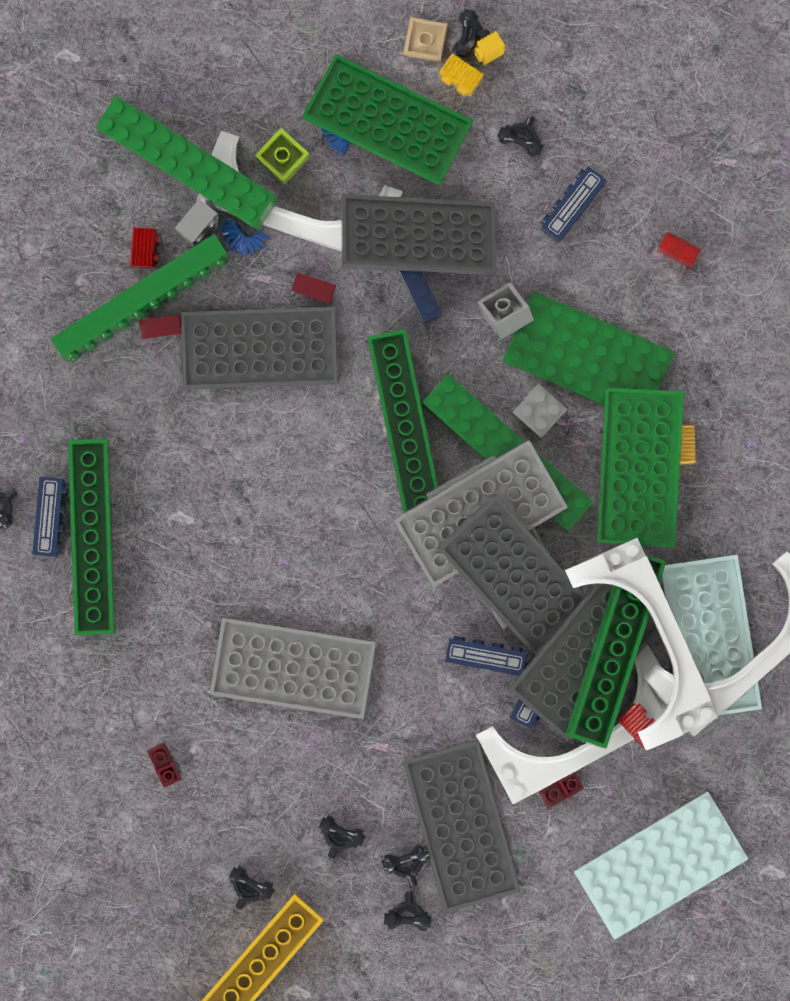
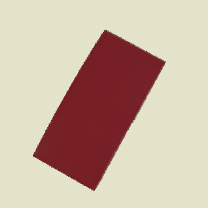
M297 272L291 291L331 303L336 285Z
M180 315L139 320L142 339L181 334Z
M165 742L147 750L164 788L182 780Z
M573 772L540 790L539 794L549 809L581 791L584 787L576 773Z

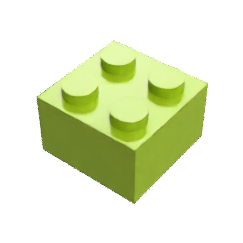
M280 128L260 149L255 158L257 162L285 186L310 159V154Z

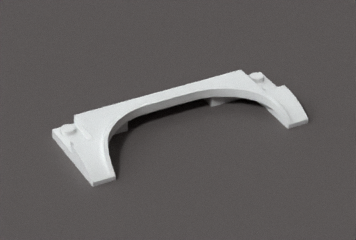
M221 131L212 156L238 171L236 149L240 137ZM384 185L379 196L401 197L403 191ZM201 194L198 195L197 201L201 199L210 208L232 215ZM274 206L263 223V226L342 252L341 220H316Z
M638 538L565 570L573 588L586 584L605 583L629 591L646 606L659 631L672 662L674 685L670 701L662 715L653 724L638 732L645 750L684 735V733L718 718L708 691Z
M785 552L772 564L782 575L788 590L789 608L785 624L776 639L735 675L722 681L704 683L717 716L790 654L789 552ZM656 664L642 678L667 706L673 691L674 675ZM712 721L704 725H701L689 732L694 737Z
M647 644L634 662L637 671V691L633 703L636 705L641 704L646 709L647 713L645 715L650 720L652 718L657 720L667 706L642 678L656 664L660 666ZM618 723L613 727L607 749L585 743L559 756L537 757L514 749L500 737L493 726L476 735L512 804L542 790L634 740L624 727Z

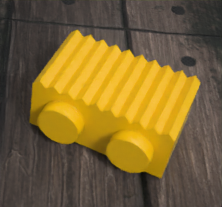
M497 31L477 41V46L474 49L475 58L479 63L482 62L484 66L504 54L506 46Z
M451 54L439 72L440 80L448 86L452 84L457 87L456 91L463 96L469 95L470 97L484 78L483 73L454 54Z
M682 425L680 465L695 464L694 425Z

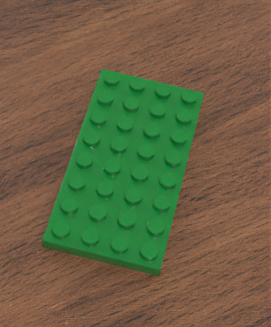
M335 54L302 114V119L439 186L473 124L472 119L338 54Z
M535 291L532 292L527 305L534 320L515 331L502 361L503 363L605 406L606 388L659 390L674 356V351Z
M606 388L597 543L624 544L638 538L641 546H676L683 391Z

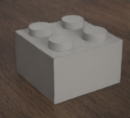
M198 199L176 225L175 230L182 239L194 247L207 239L206 236L210 231L214 232L218 228L220 219L217 212L201 199Z
M511 283L506 284L477 302L482 316L500 340L534 320L529 306Z
M538 383L512 412V415L541 440L566 413L567 408Z

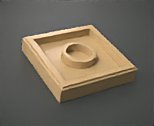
M410 17L403 55L441 62L448 24Z

